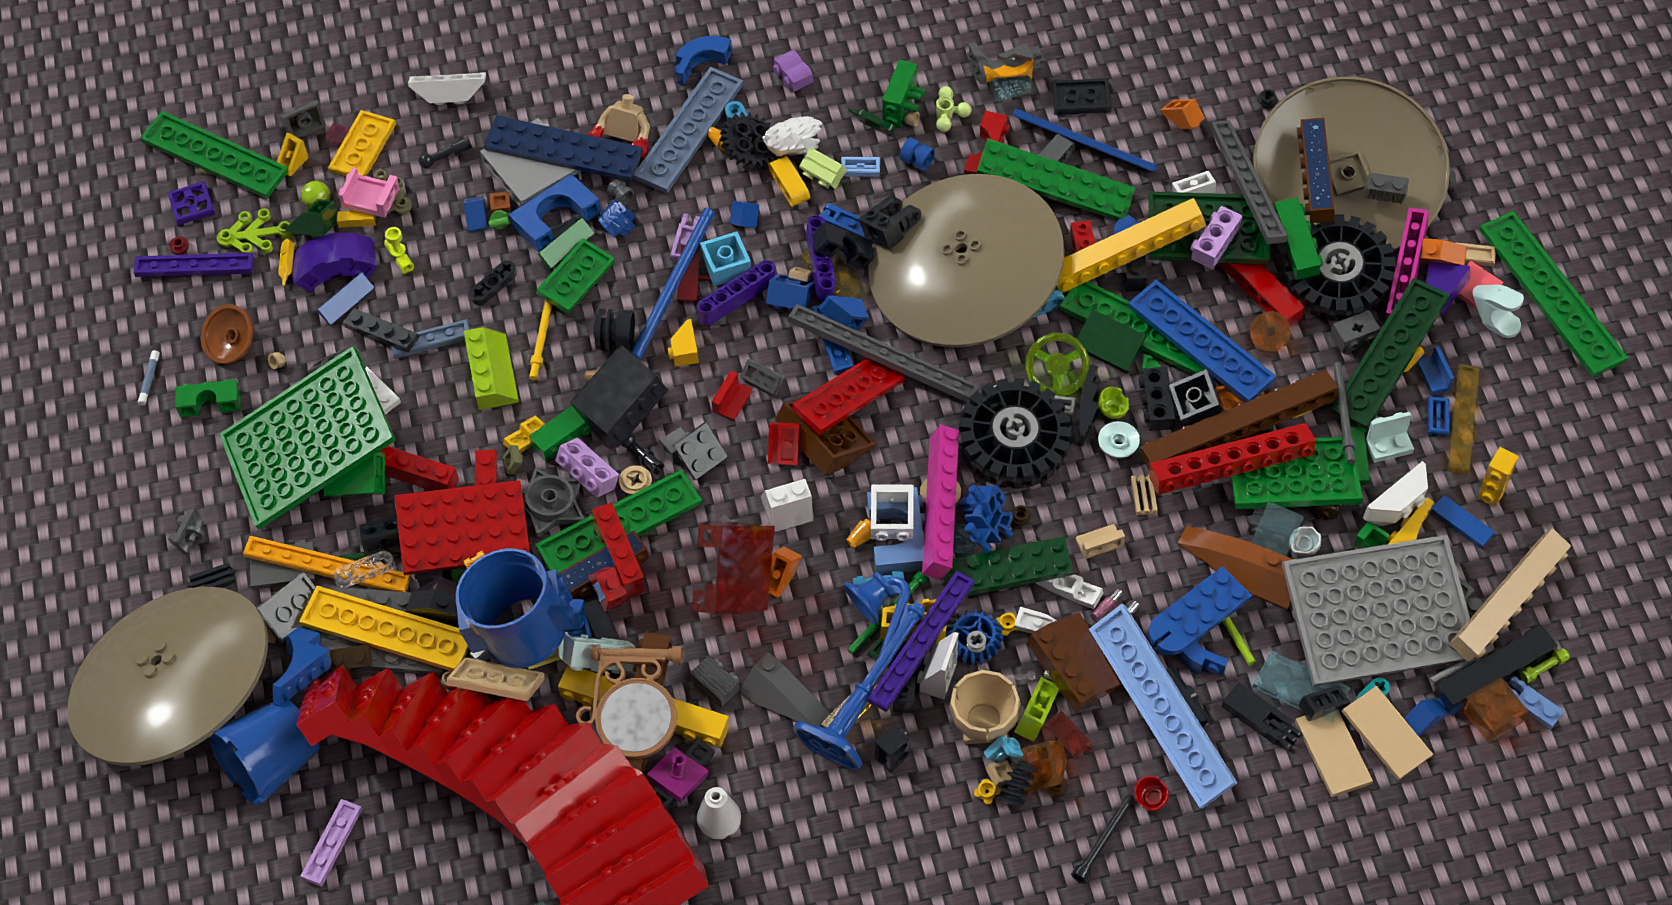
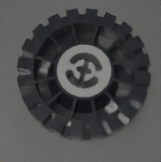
M1334 214V222H1323L1316 225L1310 223L1311 237H1315L1317 242L1316 252L1321 255L1323 260V266L1320 268L1319 275L1296 280L1286 251L1284 266L1285 284L1289 285L1290 293L1295 298H1298L1305 309L1307 307L1311 308V315L1320 318L1321 314L1325 313L1327 314L1326 320L1336 321L1337 315H1342L1344 320L1354 316V314L1370 311V308L1376 310L1382 305L1383 298H1387L1393 284L1396 261L1395 257H1393L1394 250L1391 243L1386 244L1387 237L1382 231L1375 233V225L1368 221L1364 226L1360 225L1361 218L1352 215L1350 221H1344V214ZM1353 268V270L1348 273V269ZM1364 286L1368 288V290L1363 293H1360L1359 291Z
M1007 378L997 380L996 387H993L990 382L982 386L981 394L976 391L970 397L969 404H965L959 424V446H961V454L964 461L969 460L968 467L974 473L980 470L981 478L989 483L992 478L997 479L996 485L1006 488L1008 482H1013V489L1024 488L1025 482H1029L1032 487L1040 484L1041 477L1047 480L1053 476L1055 468L1060 469L1064 463L1071 439L1069 413H1064L1065 405L1061 399L1054 400V392L1048 388L1043 392L1040 391L1041 384L1031 381L1029 386H1025L1024 379L1014 378V384H1009ZM997 403L998 406L994 409L990 407L992 404ZM1003 426H1006L1005 436L1000 430ZM1025 427L1029 431V434L1026 437H1024Z

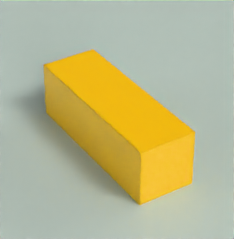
M355 210L337 211V223L339 228L376 225V216Z

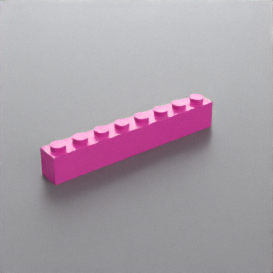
M941 424L930 436L922 565L923 575L942 580L952 569L959 440V430Z

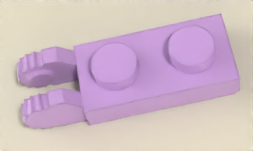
M683 214L681 224L679 223L670 260L678 261L681 245L687 244L700 217L696 216L693 226L686 225L689 219L688 214Z

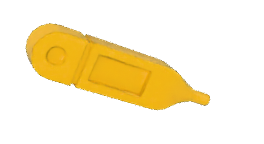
M285 239L281 244L278 273L282 278V286L286 285V280L291 274L295 243L289 239Z

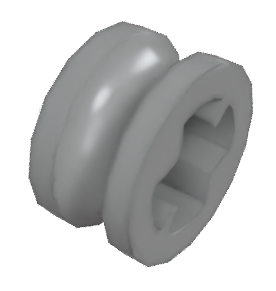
M973 631L967 637V648L974 653L982 652L986 647V637L980 631ZM980 639V643L973 645V641Z

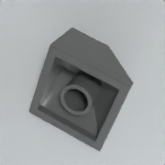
M318 100L293 107L279 114L286 133H290L297 138L326 126Z

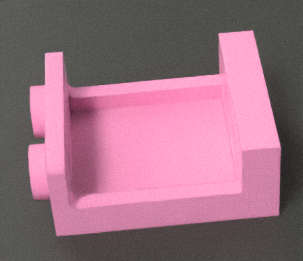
M353 167L346 176L344 186L338 192L341 207L386 218L399 191L397 176L390 175L387 181L359 175L358 168Z

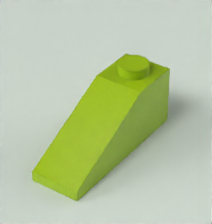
M1043 677L1040 678L1014 731L1015 733L1033 742L1035 741L1059 691L1055 683Z

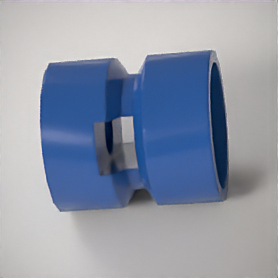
M910 137L903 144L899 159L908 164L913 163L914 167L926 171L934 159L935 149L925 144L921 145V142Z

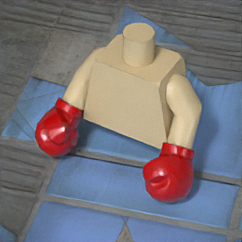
M625 94L622 96V101H617L614 105H610L602 113L597 125L587 135L602 138L603 134L632 141L631 145L642 147L643 153L640 160H643L648 154L647 139L650 124L643 112V108L633 104L634 96Z

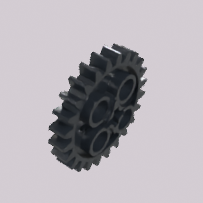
M741 112L739 116L734 114L732 118L729 117L720 132L722 136L719 141L723 142L721 148H727L724 154H731L729 160L735 158L736 165L741 162L743 163V168L746 165H749L750 170L754 166L758 170L762 166L767 168L768 163L773 162L778 157L768 149L762 138L770 128L771 122L765 123V117L761 120L758 119V114L752 117L750 112H748L747 116Z

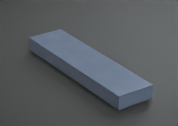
M467 319L416 332L419 339L409 352L391 346L394 359L465 341L464 331L470 330Z

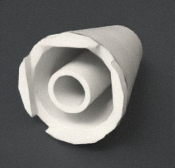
M714 787L709 789L704 796L697 813V823L704 835L712 839H724L726 836L737 831L741 823V812L737 804L722 788Z

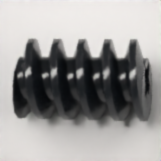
M1014 757L1018 761V763H1010L1014 772L1007 771L1011 780L1003 781L1008 788L1000 789L1005 796H997V799L1011 806L1018 807L1017 805L1025 804L1021 797L1028 796V792L1024 789H1031L1032 785L1028 781L1035 779L1034 775L1030 772H1037L1038 768L1028 761Z

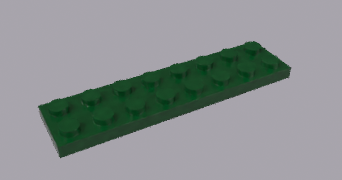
M1415 278L1411 280L1345 385L1349 421L1368 430L1371 421L1375 419L1448 302L1450 294ZM1337 398L1331 408V412L1340 416Z

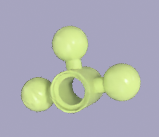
M944 86L939 90V99L936 102V117L938 119L936 126L939 131L947 132L952 125L953 113H957L960 117L965 118L971 114L972 109L966 102L954 106L952 100L953 90L950 87Z

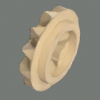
M630 466L624 469L619 476L621 490L625 491L628 495L650 486L652 482L650 472L642 466ZM639 477L640 483L632 486L631 480H636Z

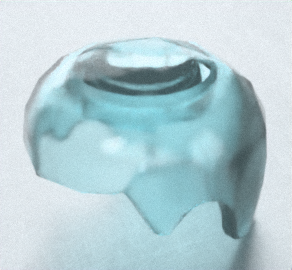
M954 525L953 551L958 554L969 553L977 545L970 540V534L965 530L966 525Z

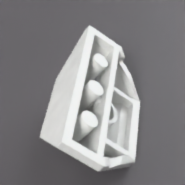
M486 72L411 76L408 86L427 102L435 103V105H444L446 102L463 104L485 82Z
M1422 461L1369 504L1363 518L1368 522L1385 526L1396 523L1402 517L1404 519L1407 518L1415 506L1420 507L1426 500L1425 494L1428 489L1426 464Z

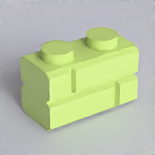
M813 148L808 150L799 167L804 171V176L811 180L814 177L819 180L818 183L827 189L829 186L834 189L837 188L841 178H843L847 171L842 164Z

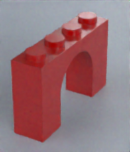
M610 502L592 509L593 527L600 543H605L614 567L627 592L626 599L643 593L644 576L613 503Z

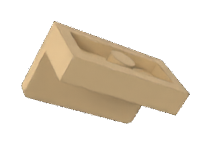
M1114 524L1076 537V542L1084 559L1123 547L1125 540L1122 529L1117 531Z

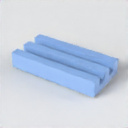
M880 157L841 158V164L847 169L844 176L880 177Z

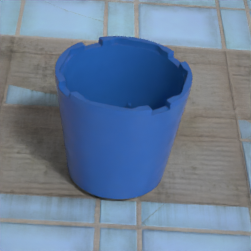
M287 700L282 706L275 705L273 702L268 703L224 724L209 737L210 739L212 738V741L209 742L211 750L220 767L233 785L239 784L244 790L241 794L253 805L259 806L319 752V743L311 746L296 725L300 709L290 700Z

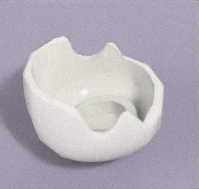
M1313 527L1294 529L1289 539V547L1292 552L1299 557L1307 558L1319 551L1321 546L1320 533Z

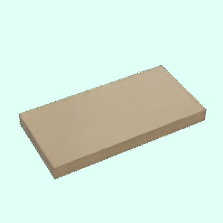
M465 657L448 676L447 685L528 701L545 680L543 672L512 668L502 664Z
M1377 686L1342 710L1345 717L1397 780H1400L1432 757L1433 753Z
M1338 710L1313 721H1308L1305 716L1296 718L1295 724L1302 733V738L1331 798L1372 784L1373 780Z

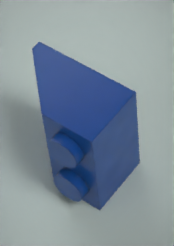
M779 273L769 280L766 303L771 304V307L777 309L787 307L791 308V311L796 304L805 308L809 307L815 287L814 280L805 282Z

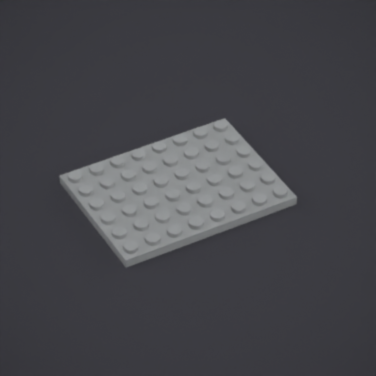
M1447 535L1283 561L1282 568L1313 686L1465 660L1449 644L1470 620Z

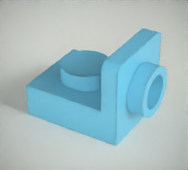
M1000 736L984 751L987 759L999 762L1007 759L1008 756L1017 758L1023 756L1019 742L1014 738Z

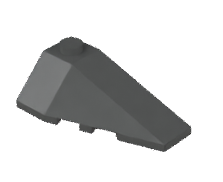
M769 652L753 666L739 690L755 706L772 710L773 713L789 717L794 722L801 721L812 726L821 727L832 717V714Z

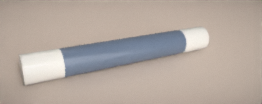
M158 351L151 352L138 399V404L142 406L146 405L160 354Z

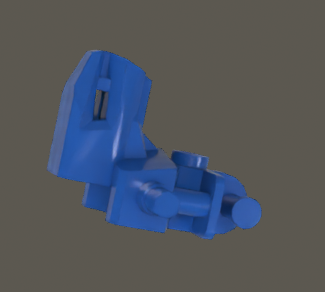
M972 485L969 487V492L964 495V498H960V505L966 514L965 520L968 522L965 530L969 532L970 540L974 544H978L985 554L992 550L991 543L1001 542V538L998 535L999 531L1007 539L1013 536L1012 531L1009 529L1013 514L1002 511L1006 496L998 485L978 487Z

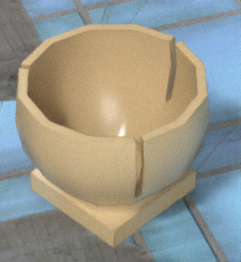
M980 670L965 675L955 685L949 709L956 728L963 733L964 744L993 743L1000 736L1007 737V733L1015 726L1021 703L1013 682L1001 673Z

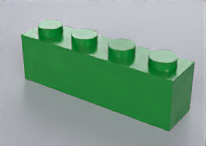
M1298 197L1275 202L1274 209L1288 235L1287 242H1284L1296 280L1319 275L1320 268L1323 266V260L1321 255L1316 252L1317 242L1315 237H1311V224L1309 220L1306 221L1305 219L1306 211L1304 204H1300Z
M571 406L529 435L531 447L547 462L557 457L560 445L575 438L580 439L582 436L588 435L592 430L573 406Z

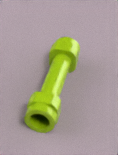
M1564 648L1559 649L1553 653L1551 658L1537 666L1525 668L1520 672L1522 681L1526 684L1536 680L1537 675L1558 664L1560 666L1570 659L1569 653Z

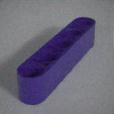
M813 215L809 217L807 222L806 239L816 296L820 301L824 302L828 296H834L836 280L832 258L815 250L813 233L825 220L819 215Z
M769 260L761 261L700 300L697 304L698 322L705 326L711 325L766 290L769 286V280L776 275L774 262Z

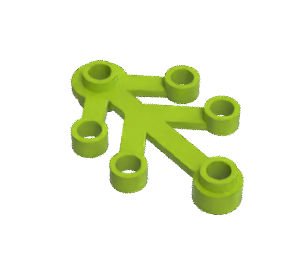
M263 208L258 211L259 217L245 231L238 232L244 225L251 222L249 212H241L238 215L239 220L230 229H223L218 233L217 241L223 247L233 246L242 253H253L250 243L239 241L246 239L259 247L263 253H270L273 250L271 241L262 240L258 237L279 234L282 239H289L293 236V233L285 232V228L290 224L287 221H283L275 227L258 229L271 218L269 210Z

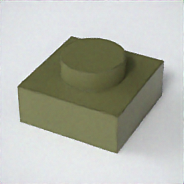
M510 445L503 456L507 474H514L522 464V455L517 445Z

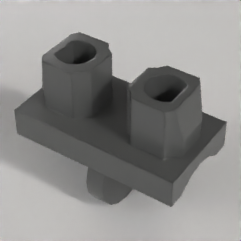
M188 510L186 515L179 516L177 520L179 529L177 532L170 533L168 541L172 545L177 546L183 553H188L196 538L203 539L205 533L201 528L204 521L198 518L193 510Z

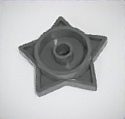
M539 468L534 469L531 482L526 490L522 491L525 515L530 518L538 538L558 524H576L584 519L576 502L582 484L575 478L564 479L560 476L549 475Z

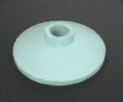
M1119 421L1105 425L1098 436V443L1102 451L1115 458H1125L1132 455L1138 449L1140 442L1137 430L1130 424Z

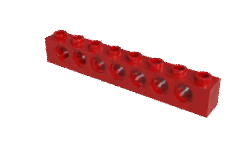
M1303 423L1150 463L1149 478L1158 495L1170 493L1175 490L1189 488L1263 467L1308 457L1315 453L1316 439L1308 425Z

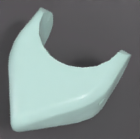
M1477 285L1472 292L1482 323L1489 330L1504 338L1515 337L1521 330V322L1511 311L1518 310L1522 306L1523 294L1503 285Z

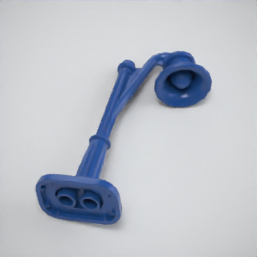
M875 572L872 575L873 579L866 583L853 585L850 582H845L843 584L844 590L855 606L874 625L880 623L878 614L883 602L888 597L894 598L895 594L900 595L877 661L861 684L855 685V690L827 728L816 725L812 726L798 721L793 727V731L799 741L808 749L854 771H858L863 763L857 751L845 738L861 714L875 684L915 623L925 615V607L922 604L914 602L913 605H907L910 597V588L904 579L899 577L884 578L878 572Z

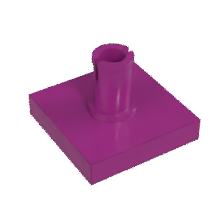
M674 747L647 773L646 779L679 803H682L708 776L709 770Z

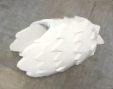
M809 116L790 118L770 127L762 138L768 149L776 154V156L807 154L810 148L815 150L818 148L820 140L812 137L821 131L822 122Z

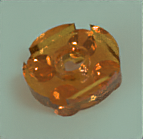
M1278 312L1262 313L1253 320L1250 326L1254 345L1265 352H1278L1287 345L1291 337L1292 328L1288 320ZM1275 327V335L1267 337L1266 329Z

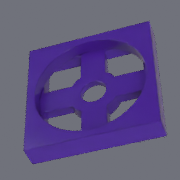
M205 181L167 192L177 225L215 214ZM195 191V192H200V193H203V194H202V195H199V196H196V195H193L192 192ZM183 194L185 195L182 201L176 202ZM189 200L195 201L192 205H188L187 202ZM207 201L206 209L198 211V204ZM187 208L190 214L182 216L177 210Z

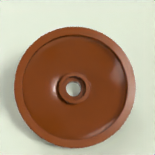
M232 304L222 305L214 309L206 318L201 331V344L205 354L211 360L221 364H230L241 359L250 348L253 340L254 327L250 315L243 308Z

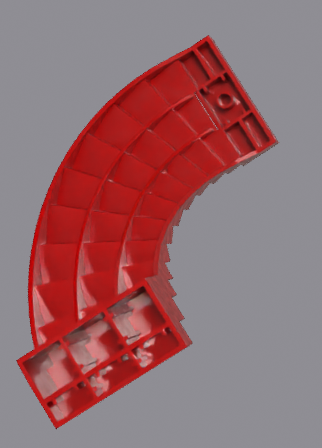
M342 665L321 679L316 678L305 689L296 725L311 746L329 735L365 744L421 772L469 800L499 821L525 844L545 872V879L560 899V905H680L709 887L704 865L644 774L630 765L618 745L602 744L588 722L568 725L555 704L530 710L523 700L503 696L490 700L486 693L463 688H456L447 692L434 671L403 688L389 667L357 686Z

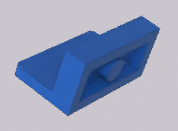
M1435 346L1432 355L1422 357L1416 362L1431 396L1450 391L1454 381V376L1440 347Z

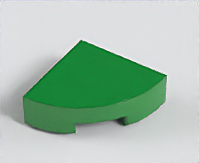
M1143 354L1142 372L1143 368L1161 367L1152 356Z

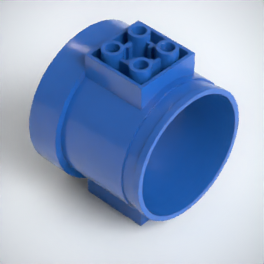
M508 548L490 552L473 562L458 582L456 605L459 632L472 653L488 650L495 661L512 668L536 665L556 651L564 638L566 629L572 628L571 619H574V612L569 604V601H572L571 591L569 588L566 589L563 576H559L556 569L546 572L539 559L527 551ZM538 599L534 606L520 618L506 624L492 626L496 617L508 606L522 600Z

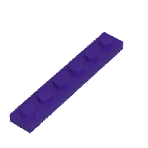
M253 253L135 256L133 273L135 277L253 273L254 255Z

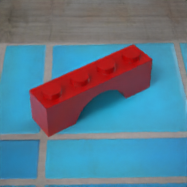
M985 110L980 124V137L985 141L988 138L1004 144L1005 139L1003 137L1008 135L1010 124H1007V115ZM983 151L969 155L964 167V175L976 174Z

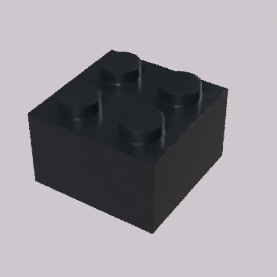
M1207 369L1169 385L1180 419L1185 426L1198 423L1202 419L1215 416L1224 410L1214 378Z

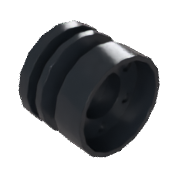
M599 308L594 322L596 350L602 351L605 344L606 350L610 351L613 342H615L616 349L619 346H623L631 352L635 337L634 311L620 309L617 318H615L613 309H609L606 316V310Z

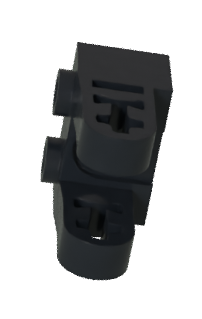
M888 196L868 210L858 220L866 238L890 250L904 239L903 234L918 223L921 218V210L913 205H908L902 209V201L900 199Z

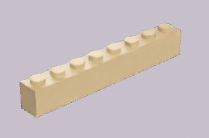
M1553 528L1542 535L1449 644L1467 662L1474 657L1479 659L1487 651L1485 646L1487 644L1491 645L1498 638L1496 633L1499 630L1503 631L1510 624L1508 619L1510 617L1514 618L1522 610L1520 605L1522 603L1526 604L1534 596L1532 591L1534 589L1538 590L1545 583L1544 577H1549L1557 569L1555 564L1557 562L1560 564L1568 556L1566 552L1571 545Z

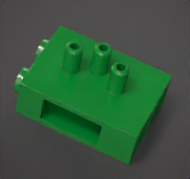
M899 60L882 99V118L884 121L886 120L893 124L894 127L901 128L908 110L918 111L919 106L912 104V99L920 101L925 94V89L917 87V64Z
M376 453L324 487V496L340 498L385 495V453Z

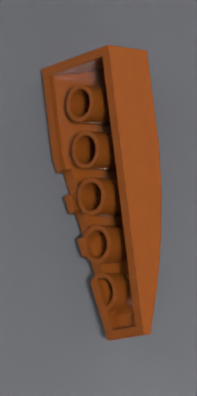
M1185 527L1178 541L1180 547L1197 559H1202L1208 563L1209 567L1214 571L1223 566L1252 596L1288 610L1291 599L1282 563L1283 561L1294 559L1235 537L1204 529Z

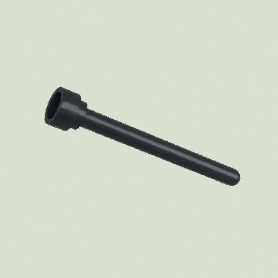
M1129 794L1124 798L1083 864L1080 863L1079 866H1075L1071 872L1072 878L1077 882L1086 884L1091 877L1090 868L1133 803L1134 797Z

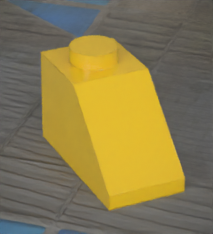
M687 319L670 339L671 347L668 348L669 359H674L675 367L699 363L692 321Z

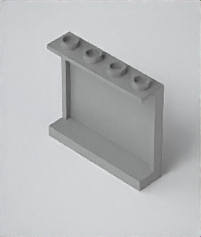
M539 118L530 122L534 124L548 126L546 123L543 124ZM485 149L480 151L483 164L505 191L509 192L510 197L519 208L570 174L575 175L579 180L582 179L581 171Z

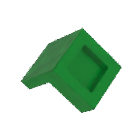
M1367 522L1357 534L1354 546L1363 549L1387 545L1390 535L1373 523Z

